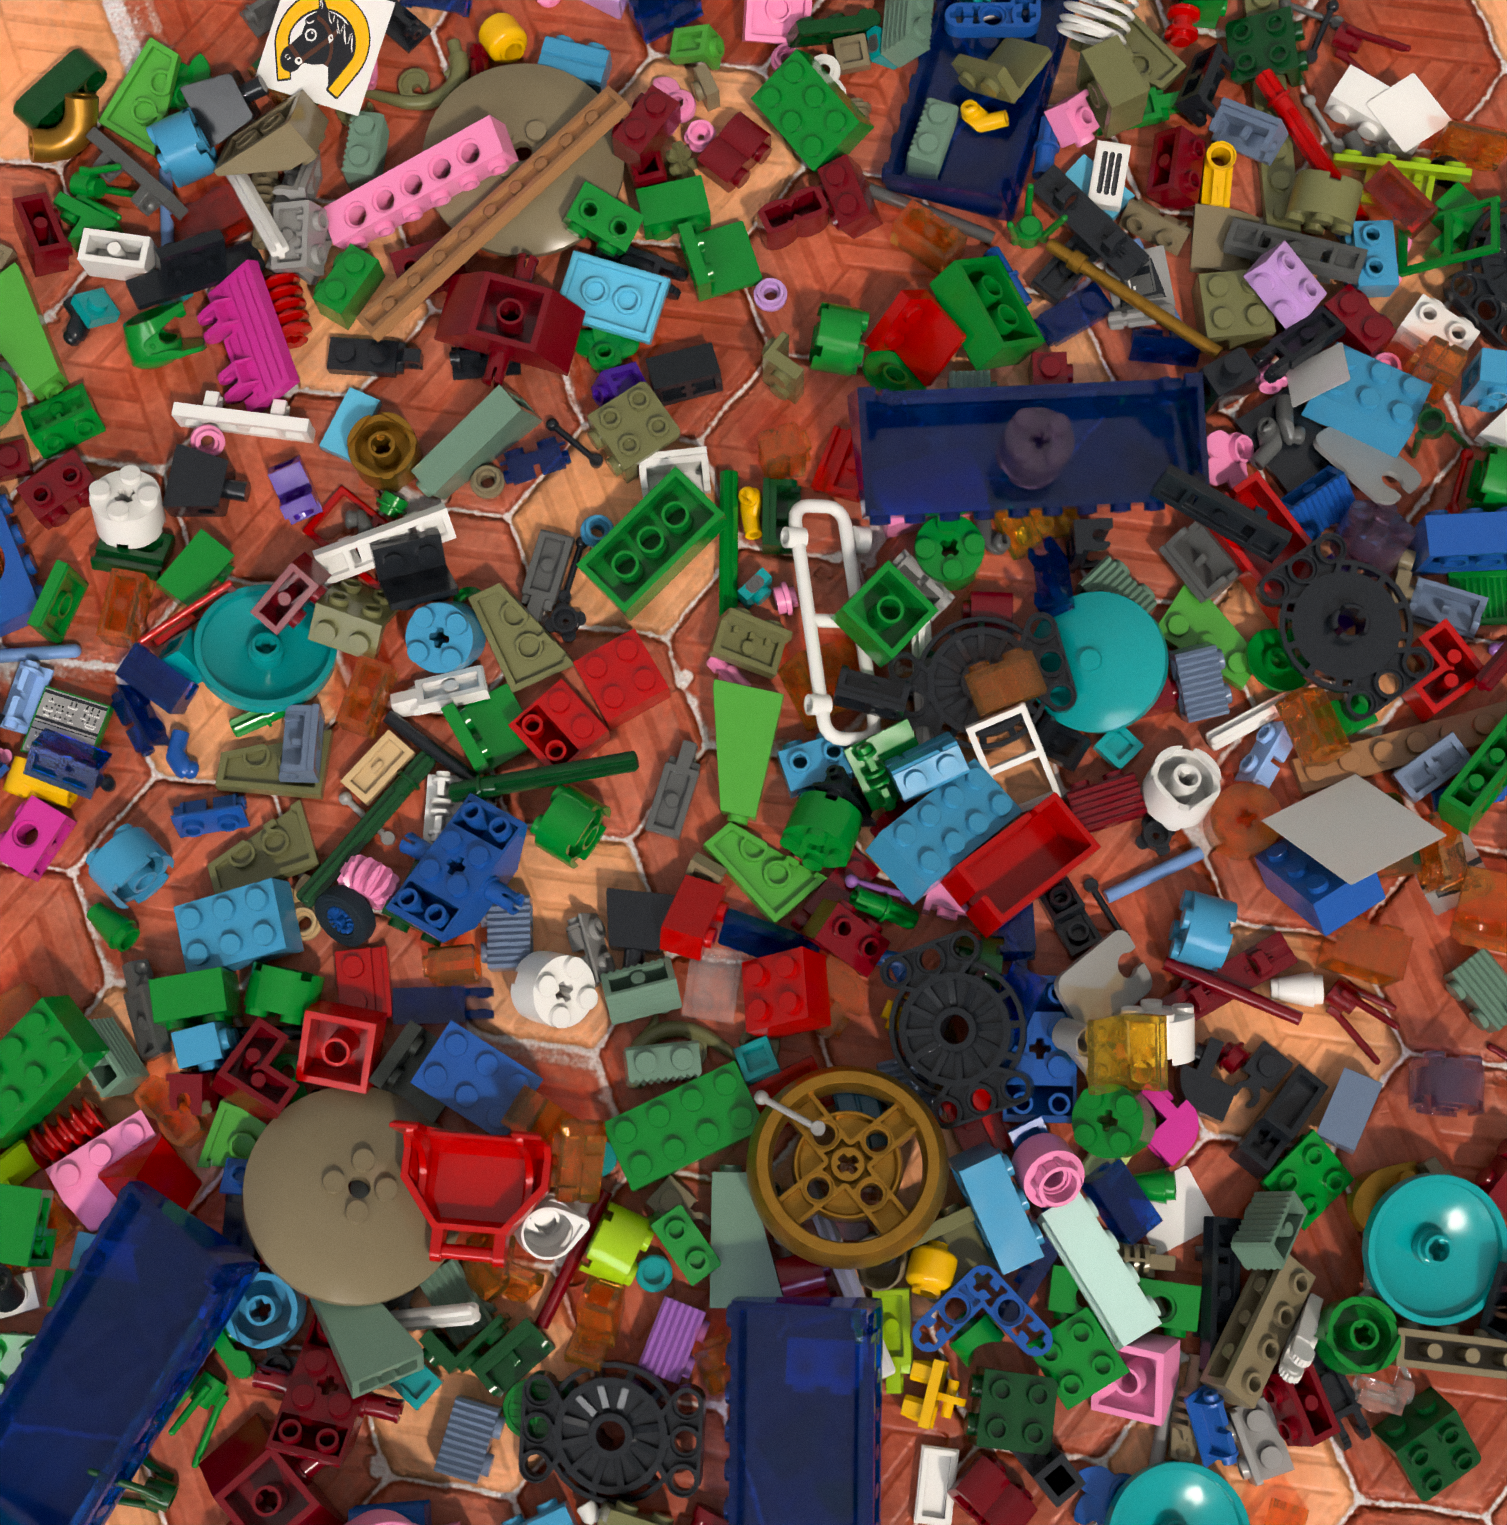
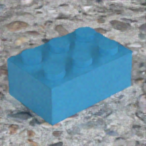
M1343 344L1350 380L1308 400L1301 415L1326 427L1330 426L1396 458L1413 432L1432 384Z
M269 878L173 907L186 973L223 967L233 972L253 966L254 961L264 963L304 951L291 886L288 881Z
M985 1141L948 1158L950 1169L966 1206L971 1207L976 1218L974 1220L976 1228L992 1263L1005 1275L1043 1258L1044 1254L1040 1245L1044 1244L1045 1240L1037 1223H1033L1029 1215L1025 1213L1026 1210L1030 1209V1205L1021 1188L1018 1189L1015 1182H1012L1010 1178L1015 1175V1171L1007 1154L1003 1155L1000 1148L995 1149Z

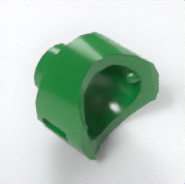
M966 1310L960 1313L953 1320H959L963 1318L966 1314ZM985 1312L977 1319L973 1316L956 1332L957 1336L949 1343V1346L968 1368L974 1360L976 1347L985 1343L1000 1342L1005 1334Z

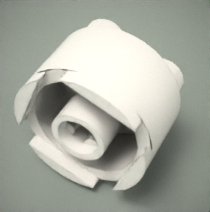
M127 465L122 467L121 470L111 472L90 484L89 502L96 531L106 544L117 547L116 544L128 545V549H137L151 544L160 537L163 532L164 522L166 523V515L162 506L163 501L160 487L153 477L141 472L137 466Z
M1175 745L1163 750L1156 757L1142 782L1140 792L1147 807V812L1155 820L1162 823L1167 830L1178 831L1181 828H1189L1200 823L1220 794V780L1222 778L1220 768L1211 756L1200 749L1194 748L1192 751L1182 749L1183 746Z
M541 950L529 954L518 964L515 972H518L515 984L511 983V998L518 1013L531 1021L556 1028H567L577 1024L598 1002V993L595 990V980L591 969L583 959L567 954Z
M1148 998L1142 999L1140 1006L1121 1007L1122 1057L1124 1056L1126 1062L1141 1066L1160 1067V1061L1172 1059V1066L1189 1063L1195 1059L1194 1005L1176 1003L1172 1006L1162 1005L1161 999Z

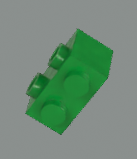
M701 175L635 189L639 213L645 216L642 226L646 240H666L673 234L678 233L677 225L691 221L694 233L711 226L710 209Z
M585 181L579 187L562 222L568 225L566 228L568 232L580 239H585L586 236L598 243L596 245L597 249L614 257L615 254L621 256L626 253L645 216Z
M351 243L345 252H340L336 256L332 266L333 269L326 279H321L318 282L313 296L320 314L347 330L350 329L356 317L361 313L385 278L379 260Z
M200 529L156 581V588L184 609L209 593L210 588L217 580L221 583L225 582L235 569L231 564L234 561L235 555L203 529Z

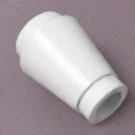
M1312 971L1271 979V999L1308 1007H1314V1004H1323V975H1314Z

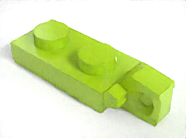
M891 1288L890 1290L877 1292L872 1290L873 1315L896 1369L893 1375L886 1378V1394L904 1393V1374L911 1373L913 1364L911 1288Z

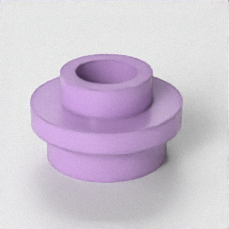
M766 278L756 285L754 301L764 311H777L787 301V289L781 281L774 278ZM772 292L777 297L774 300H767L764 296Z

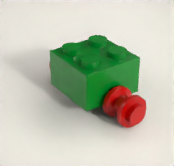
M1178 0V4L1170 6L1167 10V19L1172 24L1165 29V39L1171 45L1179 48L1187 47L1198 39V29L1196 27L1215 29L1219 16L1225 17L1228 0Z

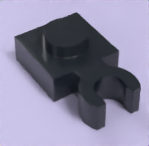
M1262 1041L1240 1069L1248 1077L1246 1080L1233 1085V1087L1237 1088L1234 1096L1242 1088H1245L1251 1095L1245 1106L1247 1108L1255 1106L1260 1099L1261 1087L1268 1093L1272 1092L1292 1067L1293 1063L1266 1041Z

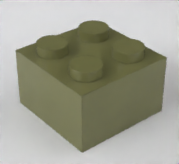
M1118 34L1081 51L1076 86L1079 91L1088 90L1089 95L1086 99L1106 139L1142 123L1150 91L1147 76L1143 72L1139 73L1134 64L1135 59L1128 44L1123 45Z
M1249 269L1198 274L1191 290L1197 331L1223 348L1222 351H1233L1239 347L1244 349L1263 348L1269 344V341L1276 332L1273 313L1243 277Z

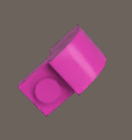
M1149 1082L1140 1091L1161 1121L1156 1125L1154 1136L1146 1147L1166 1167H1172L1193 1146L1199 1130L1198 1116L1195 1108L1187 1099L1180 1101L1174 1106L1172 1103L1174 1100L1173 1095L1163 1085L1158 1083L1155 1086L1152 1082Z

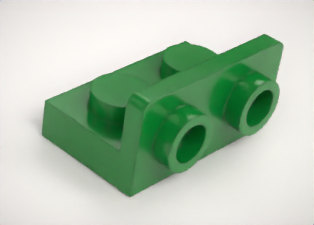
M83 383L21 412L28 435L44 459H49L106 431V427L97 414L90 394Z
M681 1204L675 1205L663 1215L657 1210L647 1217L650 1220L649 1225L692 1286L721 1266V1261Z

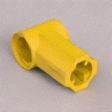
M1217 141L1211 144L1205 154L1199 204L1230 207L1233 165L1235 164L1237 154L1235 148L1228 142ZM1211 158L1221 159L1225 166L1214 164Z
M14 756L2 790L26 799L33 795L40 800L66 808H71L72 804L76 802L80 792L79 779L45 769L44 765Z

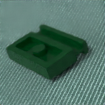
M161 533L157 540L137 549H128V545L116 544L117 547L106 544L100 538L95 548L96 553L94 557H91L90 562L94 570L157 581L161 577L162 570H165L176 545L174 535Z

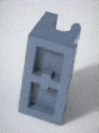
M1223 97L1220 102L1221 105L1209 125V130L1214 132L1211 138L1212 143L1217 141L1228 142L1235 148L1236 153L1271 166L1289 135L1282 119Z
M1419 577L1409 606L1413 623L1433 628L1447 618L1462 638L1473 641L1489 598Z
M320 704L291 705L285 709V728L279 780L280 782L319 783L325 726L324 713Z
M1451 731L1394 772L1391 778L1402 788V793L1406 799L1416 803L1462 770L1472 756L1454 732Z
M1344 1067L1317 1130L1320 1138L1325 1143L1353 1155L1383 1083Z

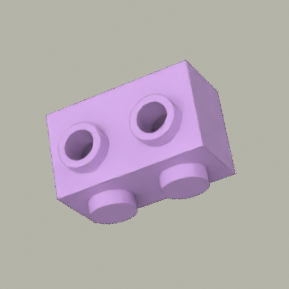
M1285 240L1262 254L1243 276L1285 329L1310 315L1327 294Z

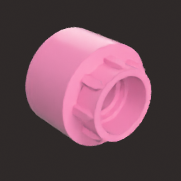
M1041 1133L1031 1136L1019 1145L1012 1157L1011 1163L1015 1171V1175H1013L1015 1181L1028 1199L1039 1207L1057 1208L1064 1206L1076 1198L1083 1185L1085 1177L1083 1164L1066 1141L1058 1135Z

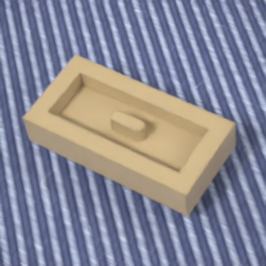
M388 729L345 775L341 783L369 806L395 779L398 770L402 771L416 754Z

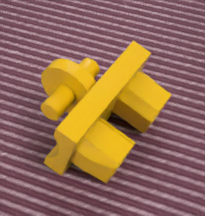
M934 1359L933 1362L925 1360L913 1361L910 1380L924 1383L928 1386L924 1399L909 1394L905 1395L901 1414L913 1421H917L918 1427L928 1430L934 1428L940 1401H943L940 1416L951 1419L954 1405L965 1407L967 1399L957 1396L960 1381L949 1379L946 1393L942 1392L950 1362L940 1359Z

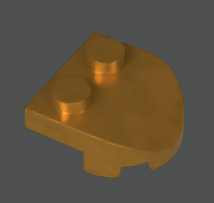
M1415 1160L1368 1170L1355 1178L1357 1182L1353 1192L1347 1196V1210L1349 1218L1358 1232H1364L1372 1209L1384 1193L1398 1182L1418 1175Z

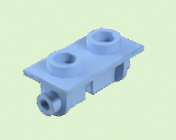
M31 660L20 662L2 712L5 718L0 728L27 734L44 688L51 683L54 670L41 667L39 663Z
M1271 721L1261 727L1256 735L1257 741L1253 748L1240 762L1239 772L1234 781L1251 783L1250 788L1259 794H1262L1264 790H1269L1280 770L1279 767L1271 762L1272 758L1280 763H1284L1296 743L1294 739L1296 732L1287 728L1289 722Z

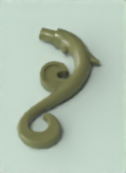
M451 39L447 42L450 52L448 57L450 66L444 72V76H448V78L440 88L424 95L413 93L418 87L422 89L423 93H427L431 82L424 70L412 68L406 70L399 78L398 87L400 94L374 89L366 91L365 98L405 110L420 111L437 108L454 89L468 80V55L462 50L459 39ZM367 102V106L363 111L374 112V105L371 102ZM336 110L338 119L345 126L349 127L348 125L351 124L349 119L352 118L351 114Z
M657 1014L653 1015L649 1024L630 1046L653 1045L669 1038L683 1037L690 1040H698L701 1065L707 1058L708 1046L738 1063L733 1050L735 1048L709 1029L695 1023L680 1020L659 1023V1015ZM745 1029L740 1036L739 1044L742 1046L752 1038L759 1039L761 1037L746 1033ZM780 1038L770 1040L776 1057H778L780 1051ZM640 1083L636 1087L632 1084L628 1089H643V1085Z

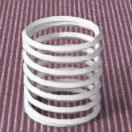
M1069 0L1063 2L1064 7L1069 11L1090 18L1113 22L1123 28H1109L1077 15L1062 13L1059 15L1062 22L1058 23L1056 28L1063 35L1086 44L1095 45L1118 34L1123 45L1127 44L1123 35L1131 31L1127 22L1135 19V15L1131 10L1139 7L1138 0H1128L1132 4L1119 3L1114 0H1080L1092 5L1119 10L1127 16H1115L1080 2ZM1073 31H1077V32L1089 34V35H1092V36H1095V37H1098V38H1101V39H1096V38L1084 36V35H1081V34L1076 33V32H1073Z

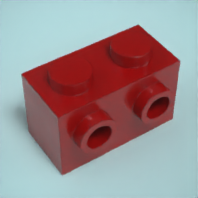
M685 874L661 925L660 949L701 962L706 948L712 949L718 934V929L716 928L718 922L724 923L728 914L730 903L725 902L726 886Z

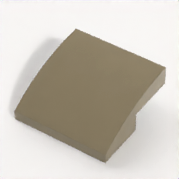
M1195 203L1189 272L1213 273L1250 269L1252 266L1250 265V259L1223 253V247L1233 218L1254 223H1260V218L1230 208Z

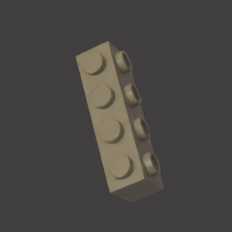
M1290 1254L1282 1271L1278 1268L1276 1270L1271 1268L1269 1270L1265 1268L1263 1270L1253 1269L1199 1381L1209 1389H1216L1218 1394L1222 1395L1224 1401L1228 1404L1255 1409L1285 1342L1294 1327L1299 1312L1309 1295L1316 1276Z
M1399 1320V1327L1397 1329L1398 1335L1401 1334V1346L1397 1357L1391 1365L1507 1379V1342L1497 1339L1496 1336L1481 1329H1474L1473 1336L1459 1335L1460 1327L1436 1326L1435 1332L1422 1330V1324Z

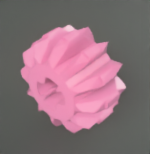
M364 855L351 856L348 862L344 863L340 870L341 874L337 879L338 885H344L355 890L375 910H382L386 901H391L401 886L398 875L394 874L391 868L384 866L382 862L375 861L372 857L367 858Z

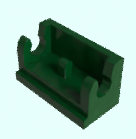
M763 478L762 554L793 555L792 548L782 547L780 535L783 527H789L788 517L792 506L801 500V486H797V480Z
M529 1316L469 1368L493 1396L496 1395L500 1398L549 1355L556 1346L542 1329L535 1324L533 1318Z

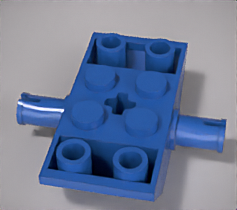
M470 793L433 844L418 837L413 832L405 835L407 839L411 840V844L404 839L401 840L399 845L400 852L418 860L419 863L388 903L386 909L442 943L475 929L493 904L506 910L507 913L515 915L519 910L513 904L522 908L525 897L522 893L507 887V884L518 870L528 827L527 824Z
M1003 974L1006 980L1015 988L1024 1006L1027 1019V1043L1022 1060L1016 1069L1024 1071L1031 1076L1035 1089L1030 1100L1001 1111L1002 1122H1025L1040 1114L1044 1123L1072 1124V1112L1077 1101V1065L1067 1052L1058 1049L1052 1042V1032L1056 1023L1065 1017L1069 1018L1054 990V982L1057 976ZM1010 996L1006 1000L1012 1010L1014 1021L1019 1020L1017 1008ZM1020 1028L1014 1029V1042L1011 1048L1014 1052L1017 1051L1019 1045ZM1111 1040L1101 1041L1109 1051L1112 1049ZM1036 1041L1040 1042L1041 1046L1046 1049V1053L1041 1055L1040 1059H1036V1053L1029 1051V1047L1033 1046ZM1006 1059L1003 1066L1009 1067L1012 1060ZM1012 1077L1007 1082V1091L1012 1097L1021 1098L1026 1092V1084L1021 1078Z

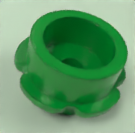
M384 490L381 497L376 498V501L381 504L378 510L388 516L397 519L399 514H407L405 510L409 502L398 495Z

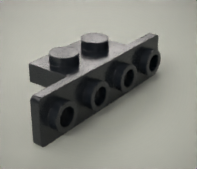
M216 229L155 248L157 271L126 280V288L137 309L142 310L216 286L247 259L258 261L261 271L265 270V262L258 249L252 246V241L225 248V238L220 229Z

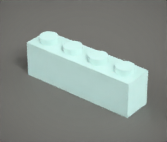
M1079 1191L1073 1201L1064 1206L1048 1209L1036 1220L1118 1351L1162 1324L1158 1318L1161 1312L1154 1299L1150 1295L1145 1297L1137 1283L1140 1282V1278L1134 1267L1129 1262L1124 1263L1117 1250L1120 1247L1115 1236L1108 1229L1104 1231L1097 1220L1099 1212L1095 1204L1089 1197L1084 1198Z

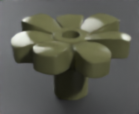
M682 141L672 143V149L666 151V159L668 161L664 162L667 175L676 176L677 180L696 176L693 170L698 169L697 158H690L692 151Z

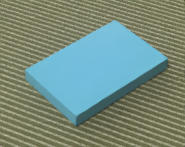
M574 250L560 294L586 311L583 326L651 345L671 285V279Z

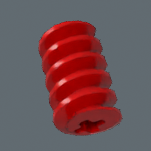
M275 273L265 276L264 280L288 348L294 349L303 346L308 341L305 335L309 334L313 328L311 323L305 322L310 316L308 311L302 310L306 307L307 303L304 298L300 297L304 291L301 286L297 285L301 280L299 274Z
M82 1096L80 1100L83 1108L79 1110L73 1104H69L70 1116L68 1118L57 1112L55 1113L57 1125L53 1126L49 1121L44 1120L42 1121L43 1134L35 1128L29 1130L32 1141L27 1143L29 1152L44 1171L53 1165V1162L56 1163L66 1157L65 1154H71L78 1149V1146L82 1147L90 1142L91 1138L94 1139L101 1135L103 1129L107 1131L111 1128L108 1119L96 1103Z

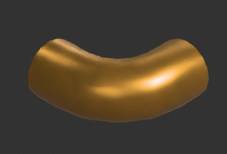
M82 92L66 93L64 118L59 125L49 129H29L28 149L31 162L52 163L69 160L83 151L90 142L85 136L93 127H97L99 96Z

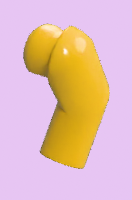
M968 99L961 104L962 119L979 133L1009 126L1006 110L988 113L972 99Z
M745 486L738 494L745 537L749 540H755L762 536L759 518L763 498L757 488Z

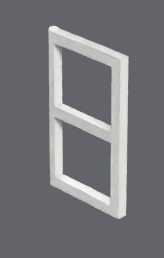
M1020 702L1013 707L965 726L980 765L992 778L997 773L1039 756L1052 791L1019 804L1018 806L1022 810L1021 813L1033 809L1054 792L1060 798L1062 797L1025 702ZM1021 713L1035 748L989 767L975 732Z

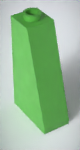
M14 262L0 273V353L37 399L43 402L62 393L64 387L70 383L31 283Z
M714 679L713 695L720 811L722 815H727V822L747 826L748 820L753 822L757 820L784 703V694Z

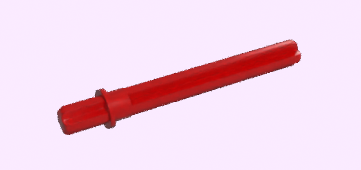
M1268 68L1259 73L1255 78V83L1269 102L1266 105L1267 108L1272 107L1278 118L1282 119L1288 133L1313 170L1331 172L1330 177L1341 180V173L1289 96L1291 93L1290 89L1285 90L1272 69ZM1359 204L1355 221H1369L1368 214L1362 205Z

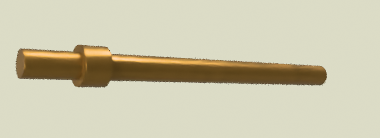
M1054 238L1048 242L1045 250L1064 261L1066 268L1072 272L1084 274L1216 360L1222 352L1223 348L1089 262L1087 255L1079 250L1072 251Z

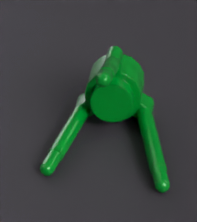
M119 163L95 167L80 166L79 171L75 172L70 179V192L76 200L118 221L122 219L119 213L96 202V200L104 197L105 193L132 198L136 193L133 190L106 186L104 179L97 175L121 170L122 165Z
M1031 183L1027 186L1023 217L1017 222L1016 227L1012 221L1007 222L1008 231L1011 235V244L1025 249L1034 248L1039 242L1047 243L1048 237L1068 220V216L1064 214L1044 231L1041 221L1032 216L1034 185Z
M204 1370L201 1376L197 1374L190 1385L151 1421L153 1427L158 1426L190 1396L192 1401L168 1431L169 1435L173 1436L198 1405L206 1410L211 1405H214L192 1461L193 1468L199 1466L220 1413L230 1399L224 1394L229 1385L208 1370Z

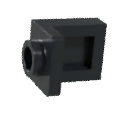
M1046 714L1042 721L1035 725L1048 761L1074 772L1091 745L1090 739L1058 724L1054 716ZM1030 739L1031 746L1035 748L1032 739Z

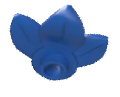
M1103 1466L1086 1467L1078 1471L1087 1484L1081 1488L1085 1493L1081 1495L1075 1506L1073 1518L1075 1522L1082 1525H1103L1108 1508L1117 1493V1489L1132 1475L1128 1473L1114 1475Z

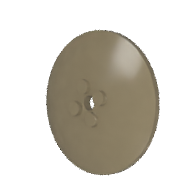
M527 63L498 66L471 77L446 97L436 110L429 124L424 139L423 151L484 117L491 115L506 125L514 149L526 147L532 151V156L598 94L577 77L550 66ZM614 126L480 249L510 258H517L519 253H527L526 258H529L530 255L537 258L561 252L582 241L583 239L574 236L566 230L568 225L563 223L562 219L579 187L585 181L612 197L618 198L624 177L625 162L614 155L611 136ZM479 152L475 155L474 162L478 159ZM519 160L510 165L506 172L484 179L477 188L470 191H462L451 197V201L446 205L435 207L437 213L452 230L527 160ZM451 167L447 170L445 178L449 175Z
M374 1087L367 1094L338 1088H327L311 1093L287 1106L277 1119L274 1118L261 1133L250 1153L242 1183V1210L250 1239L264 1263L277 1277L296 1291L312 1299L340 1306H368L387 1302L412 1291L425 1282L445 1260L443 1259L442 1262L429 1260L432 1227L423 1216L400 1177L404 1150L403 1134L389 1127V1123L393 1120L414 1121L428 1127L442 1128L436 1121L430 1122L415 1106L402 1096ZM355 1180L364 1182L368 1188V1195L364 1198L352 1196L348 1190V1184ZM448 1231L446 1243L455 1244L460 1232Z

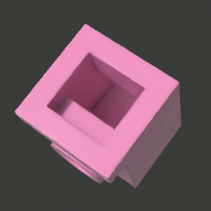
M1087 89L1062 99L1044 111L1061 148L1074 143L1079 148L1095 139L1093 132L1100 126L1086 99L1089 95Z
M939 883L926 894L921 914L928 916L930 909L937 911V917L957 921L958 917L965 918L967 916L966 912L970 908L966 904L960 907L944 886Z

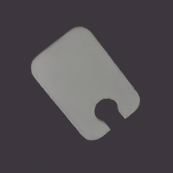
M1330 426L1319 432L1313 440L1314 448L1337 469L1344 471L1346 477L1380 506H1391L1402 497L1395 489L1385 485L1382 476H1390L1396 479L1408 494L1415 491L1421 484V475L1399 454L1394 458Z
M1114 930L1108 933L1063 970L1054 982L1055 993L1068 1017L1095 1026L1099 1029L1100 1033L1120 1017L1121 1007L1135 1005L1152 987V977L1145 963H1139L1133 968L1132 974L1128 978L1122 976L1119 972V957L1122 954L1130 953L1136 948L1127 932Z

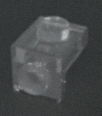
M1399 1366L1393 1385L1362 1375H1356L1352 1389L1355 1393L1356 1402L1361 1404L1364 1409L1374 1413L1386 1411L1401 1416L1405 1404L1409 1405L1413 1400L1415 1383L1412 1382L1408 1369Z

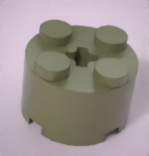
M1312 169L1298 171L1293 182L1284 220L1292 224H1304L1303 231L1315 235H1322L1325 229L1331 230L1332 233L1337 235L1351 236L1362 196L1363 184L1344 175L1341 176V180L1330 177L1331 172Z

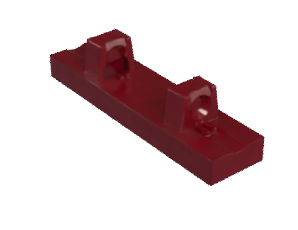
M1278 931L1224 962L1221 969L1218 968V971L1210 970L1207 973L1251 990L1299 961L1281 932ZM1247 960L1255 962L1259 970L1257 975ZM1189 982L1161 1000L1162 1005L1172 1006L1176 1003L1194 1005L1195 1021L1233 999L1203 987L1201 984Z

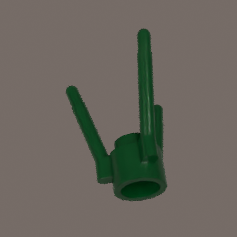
M1430 403L1423 405V411L1417 418L1419 431L1415 434V440L1411 449L1410 457L1412 459L1417 457L1422 441L1425 438L1434 440L1440 438L1444 433H1448L1463 449L1470 447L1467 441L1455 430L1454 425L1446 422L1445 414L1440 409L1432 407Z
M131 1444L125 1447L126 1451L158 1476L157 1478L150 1476L144 1486L92 1467L87 1469V1473L91 1476L141 1494V1499L96 1493L94 1496L96 1500L146 1509L158 1514L159 1510L165 1513L169 1511L180 1484L172 1481L175 1476L174 1473L161 1468Z

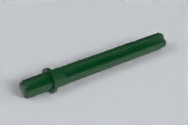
M420 751L403 771L398 770V777L299 889L296 893L298 900L309 908L313 907L318 897L338 879L344 863L348 862L351 856L358 855L414 790L419 791V784L436 766L435 760L430 755Z
M628 751L497 775L484 776L481 773L477 774L475 779L451 783L448 791L450 799L454 803L464 802L470 793L487 801L488 797L635 772L639 768V760L635 751Z

